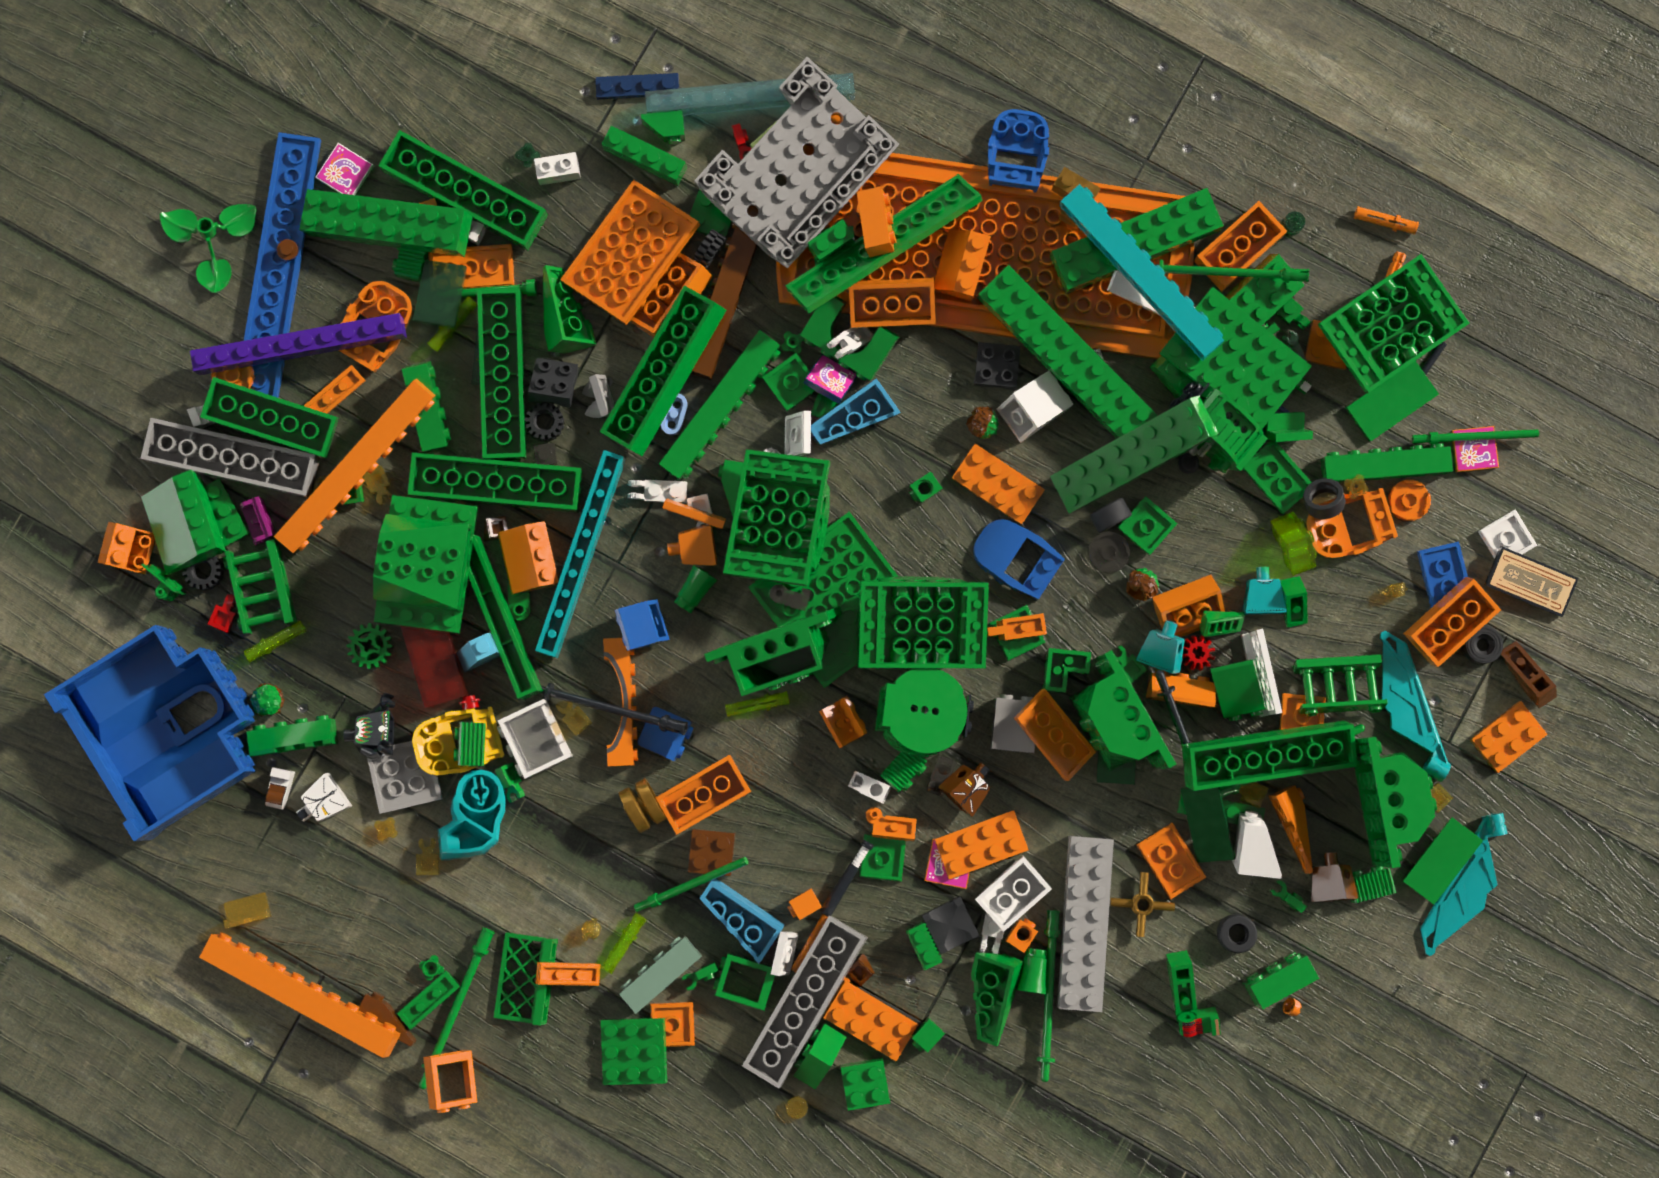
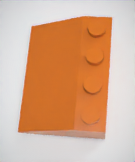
M679 253L630 322L650 336L655 337L683 286L685 285L701 294L713 276L703 265Z

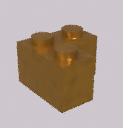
M1064 167L1051 191L1064 198L1080 184L1083 188L1087 187L1092 192V198L1095 200L1100 187ZM1062 210L1059 219L1077 229L1078 226Z

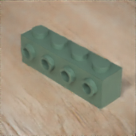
M686 936L683 939L677 937L669 944L671 949L667 953L661 951L653 958L655 963L651 967L645 965L637 972L639 977L636 980L632 981L629 979L620 987L623 991L619 995L635 1014L701 958L700 952Z

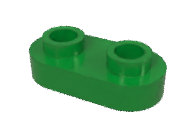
M508 584V602L511 614L515 620L524 621L531 614L530 591L511 594L510 585ZM518 606H522L524 609L521 614L516 612Z

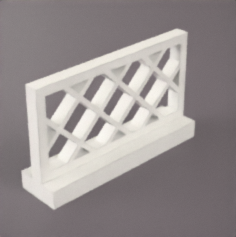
M1263 629L1242 634L1241 639L1246 661L1256 659L1267 709L1262 710L1263 714L1259 715V717L1282 713Z

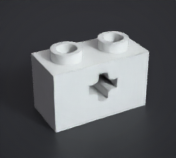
M576 152L534 159L537 180L540 185L581 179Z

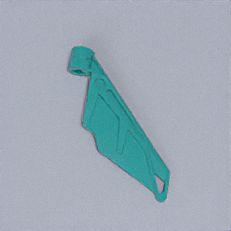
M1383 631L1380 633V639L1383 642L1382 699H1387L1388 702L1385 709L1390 714V729L1430 753L1422 768L1429 776H1432V778L1441 783L1448 775L1451 764L1446 758L1408 645L1389 632ZM1388 637L1396 642V652L1386 640Z
M1503 813L1482 816V822L1475 835L1481 838L1483 842L1433 905L1423 922L1420 931L1426 955L1432 956L1435 954L1436 947L1485 908L1487 894L1498 885L1488 838L1508 834ZM1435 930L1432 948L1427 945L1426 938Z

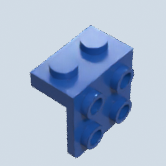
M653 707L649 715L660 718L664 715H669L672 719L688 722L687 732L685 735L671 731L663 732L659 726L645 723L638 739V745L672 761H676V758L680 759L685 747L682 745L685 738L689 740L693 732L692 722L661 708Z

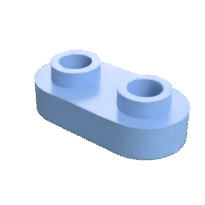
M678 394L674 403L680 402L681 406L674 408L672 404L661 423V428L667 435H676L681 431L688 406L687 400L682 394ZM675 422L676 425L671 429L668 427V423Z

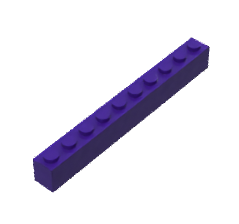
M400 313L190 350L193 371L198 375H205L407 338L404 318Z

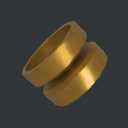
M646 778L635 783V789L639 797L629 787L618 792L629 819L640 833L650 828L651 824L647 814L656 824L667 819L655 798L657 796Z

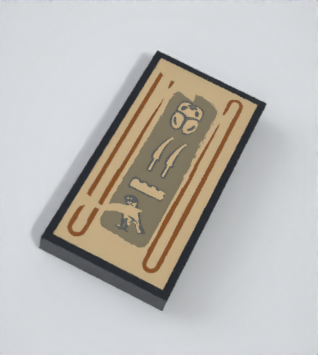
M1500 546L1484 585L1554 615L1563 617L1579 578Z

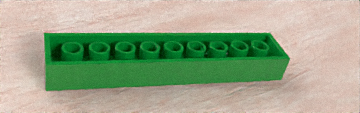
M1010 265L1002 270L978 294V300L1116 439L1157 416Z

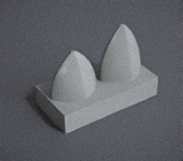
M595 374L589 377L590 381L585 385L582 392L585 396L596 399L588 407L585 415L592 418L608 417L615 404L606 375Z

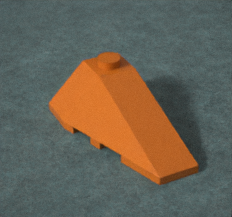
M1291 785L1269 795V798L1304 872L1310 874L1313 872L1305 805L1302 801L1305 797L1300 788Z

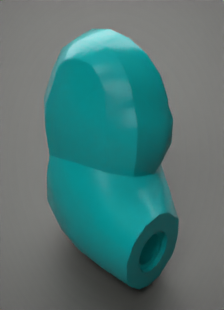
M485 770L471 771L465 774L459 781L456 793L452 799L450 810L453 820L438 829L441 861L485 855L498 844L500 823L505 814L503 786L499 778L492 772Z

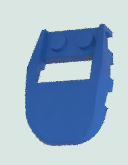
M1018 109L1006 110L996 118L991 137L989 138V186H992V184L1033 190L1036 193L1049 155V128L1047 122L1041 115L1035 112ZM997 151L1037 156V165L1035 168L995 162Z
M1004 519L990 522L983 529L973 548L975 561L985 572L994 577L995 581L1020 594H1027L1033 597L1035 601L1039 600L1065 560L1042 537L1029 529ZM1026 538L1045 549V551L1022 585L1004 572Z

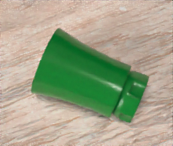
M693 565L684 585L678 593L679 596L674 602L692 613L695 606H698L702 598L718 580L703 569Z
M1027 948L1017 991L1046 994L1047 951Z

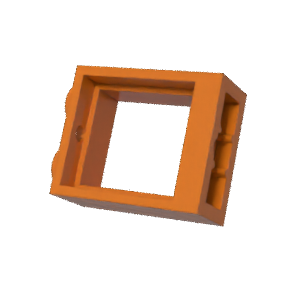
M460 1050L423 1057L429 1109L437 1110V1113H445L450 1111V1107L457 1106V1109L470 1108V1104L477 1103L471 1050ZM462 1061L466 1098L441 1102L437 1065Z

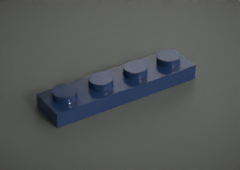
M678 73L596 77L597 100L680 96Z

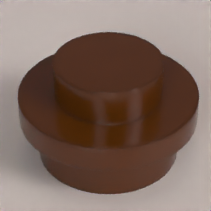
M285 239L277 246V253L283 260L289 261L298 255V246L293 240Z

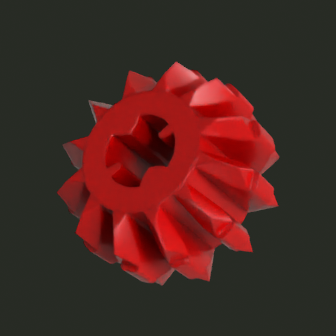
M1195 635L1191 636V641L1188 639L1184 640L1187 647L1184 646L1183 648L1185 654H1183L1182 658L1186 657L1187 660L1183 662V665L1186 666L1191 663L1190 670L1192 671L1196 665L1199 671L1203 670V664L1206 667H1210L1211 665L1208 660L1215 659L1213 655H1209L1210 652L1215 651V648L1208 649L1212 642L1208 640L1203 643L1204 636H1200L1198 641ZM1199 648V653H1202V656L1195 658V654L1192 652Z

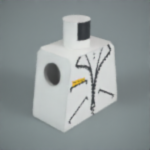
M325 773L301 796L305 806L299 809L297 814L303 822L312 816L318 822L332 817L352 807V805L331 774Z

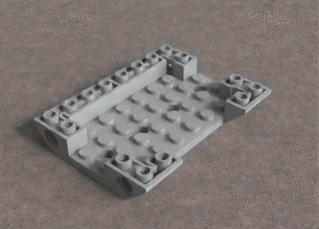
M808 57L801 62L779 87V90L791 106L739 164L725 151L721 150L694 180L707 199L765 253L786 268L796 260L808 246V242L824 229L899 145L869 115L865 117L836 89L838 85ZM834 113L839 114L842 118L841 123L838 125L833 124L831 121V115ZM805 144L813 146L814 153L812 155H806L803 152ZM777 175H783L786 178L784 186H778L775 183ZM753 205L757 207L758 215L756 217L748 215V206Z

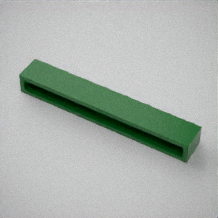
M761 330L758 331L659 463L661 468L679 481L689 477L693 471L692 465L695 461L698 463L701 461L706 453L704 449L708 444L710 446L713 445L718 438L716 433L720 428L724 429L730 422L729 416L733 411L737 412L741 408L743 397L746 394L749 396L756 387L754 383L758 377L762 379L768 371V368H766L771 361L774 363L781 354L779 351L780 344Z
M474 534L468 577L518 699L525 700L543 692L481 537Z

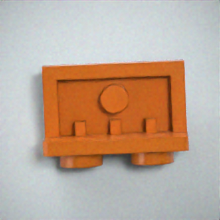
M847 696L819 711L839 749L867 734L865 723L859 718L855 711L854 703Z

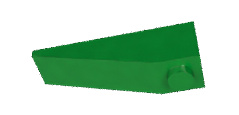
M545 265L543 267L544 334L548 351L569 353L595 346L596 341L589 319L585 320L581 312L583 308L580 302L577 303L572 295L573 289L560 280L565 274L563 269Z
M978 952L975 954L971 978L974 981L975 991L973 999L976 1002L977 1040L996 1047L999 1045L1020 981L1024 961L1006 954Z

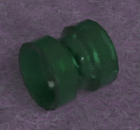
M1297 211L1288 213L1281 223L1287 230L1285 235H1297L1305 226V217Z

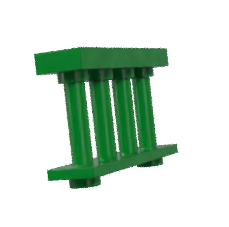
M275 539L266 541L267 547L261 551L237 557L234 556V552L229 550L225 552L226 557L223 558L226 570L229 569L240 617L237 619L239 630L243 631V634H252L251 626L279 619L288 625L297 623L280 544ZM264 558L270 559L272 567L269 570L239 577L237 565ZM270 578L275 580L276 588H274V591L244 598L242 585ZM273 599L280 601L281 608L279 611L252 618L248 617L246 606Z
M1381 655L1296 659L1293 665V673L1300 674L1303 677L1306 704L1300 706L1299 714L1312 717L1318 715V713L1366 710H1369L1370 713L1381 712L1388 703L1387 699L1378 700L1374 671L1382 663ZM1357 670L1366 672L1369 700L1357 701L1353 675ZM1342 671L1345 674L1348 701L1336 702L1332 677L1334 672ZM1313 673L1324 675L1327 703L1314 702L1311 679Z

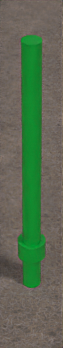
M1539 430L1445 434L1429 432L1423 435H1412L1411 440L1412 443H1428L1432 445L1439 444V442L1538 438Z
M742 857L660 894L654 893L648 896L646 900L635 904L634 908L636 912H640L649 907H657L667 899L748 865V860L746 857Z

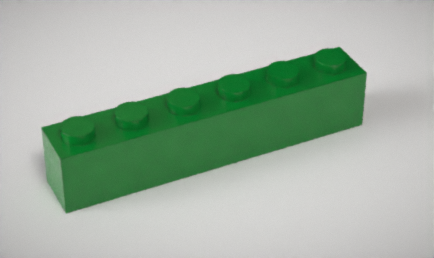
M1432 444L1431 448L1424 449L1423 445L1410 446V450H1402V447H1392L1386 452H1381V449H1370L1368 453L1361 454L1360 450L1348 451L1347 455H1339V452H1330L1320 459L1322 479H1333L1339 483L1443 475L1453 472L1451 446L1444 447V444Z

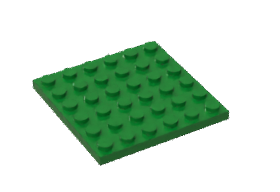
M848 512L827 528L823 553L816 570H811L808 587L757 580L748 588L778 627L840 606L843 614L837 616V621L825 626L830 641L822 658L823 669L813 672L823 688H826L857 664L860 581H877L878 578L898 575L853 515Z

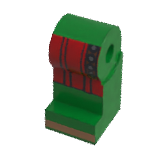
M1215 1007L1190 1010L1178 1016L1179 1032L1184 1037H1193L1203 1033H1212V1036L1221 1035L1219 1016Z

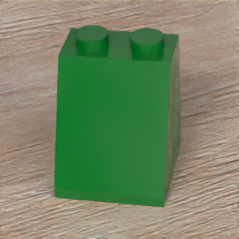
M1256 659L1210 669L1224 718L1229 717L1230 721L1242 719V714L1250 713V716L1253 717L1262 715V710L1267 709Z

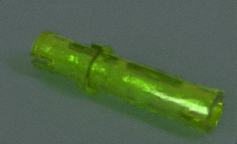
M467 296L465 301L445 324L438 327V332L427 344L434 351L438 352L448 338L451 339L453 337L454 331L478 304Z
M301 620L273 636L259 640V643L243 652L247 660L252 662L260 656L272 653V650L307 631Z
M785 691L783 693L764 694V697L725 704L727 717L763 709L769 711L773 707L790 704L788 692Z
M638 913L634 914L628 926L621 931L622 935L607 959L601 965L602 969L613 974V971L633 940L636 941L638 938L637 934L647 921L645 917Z

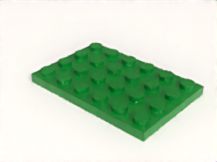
M1211 287L1195 309L1198 312H1203L1209 319L1208 323L1213 328L1216 327L1223 334L1222 338L1224 339L1223 343L1202 361L1181 337L1175 333L1159 354L1194 382L1209 383V386L1226 394L1247 411L1263 429L1312 365L1214 287Z

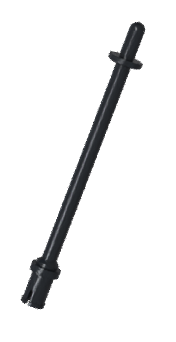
M1158 670L1155 673L1160 686V690L1156 692L1157 696L1164 697L1181 744L1190 743L1171 694L1175 690V686H1168L1163 671Z
M548 683L546 687L541 686L543 692L539 693L544 695L546 701H550L552 697L657 725L663 732L671 731L685 735L688 729V722L672 719L669 715H664L660 718L554 689V684Z

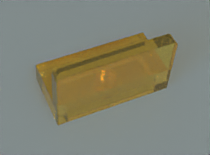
M265 892L224 903L227 920H223L225 929L272 917Z

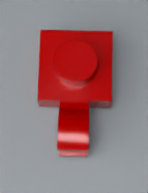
M739 123L732 125V131L741 161L744 158V154L749 153L752 148L746 145V141H749L746 129H741Z
M227 594L223 606H215L208 625L229 633L237 616V613L232 611L236 605L235 595Z

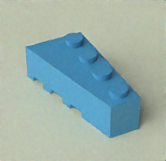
M876 378L811 424V436L818 445H821L901 412Z
M717 878L711 880L700 897V900L721 920L727 930L739 940L746 951L748 950L758 964L785 925Z

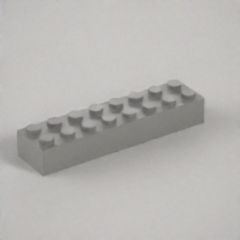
M150 418L140 458L154 464L185 471L193 470L199 474L309 498L312 494L320 457L315 454L155 418Z
M1068 837L1057 1007L1059 1009L1102 1012L1113 839Z
M833 916L827 918L742 1066L777 1088L783 1086L868 937Z

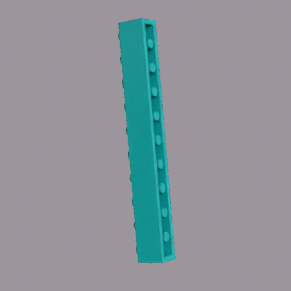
M1079 184L1060 201L1059 207L1202 361L1205 360L1223 343L1224 339L1222 338L1223 334L1216 327L1213 328L1208 323L1209 319L1201 311L1198 312L1193 307V301L1188 296L1184 297L1179 292V286L1173 280L1169 281L1164 276L1165 271L1158 264L1155 266L1151 262V257L1144 249L1140 250L1136 245L1134 237L1129 233L1126 235L1121 229L1122 225L1116 218L1112 219L1107 214L1106 207L1100 202L1097 203L1092 198V192L1087 187L1083 188Z
M606 450L603 451L535 649L539 653L557 659L559 657L626 461L624 456Z

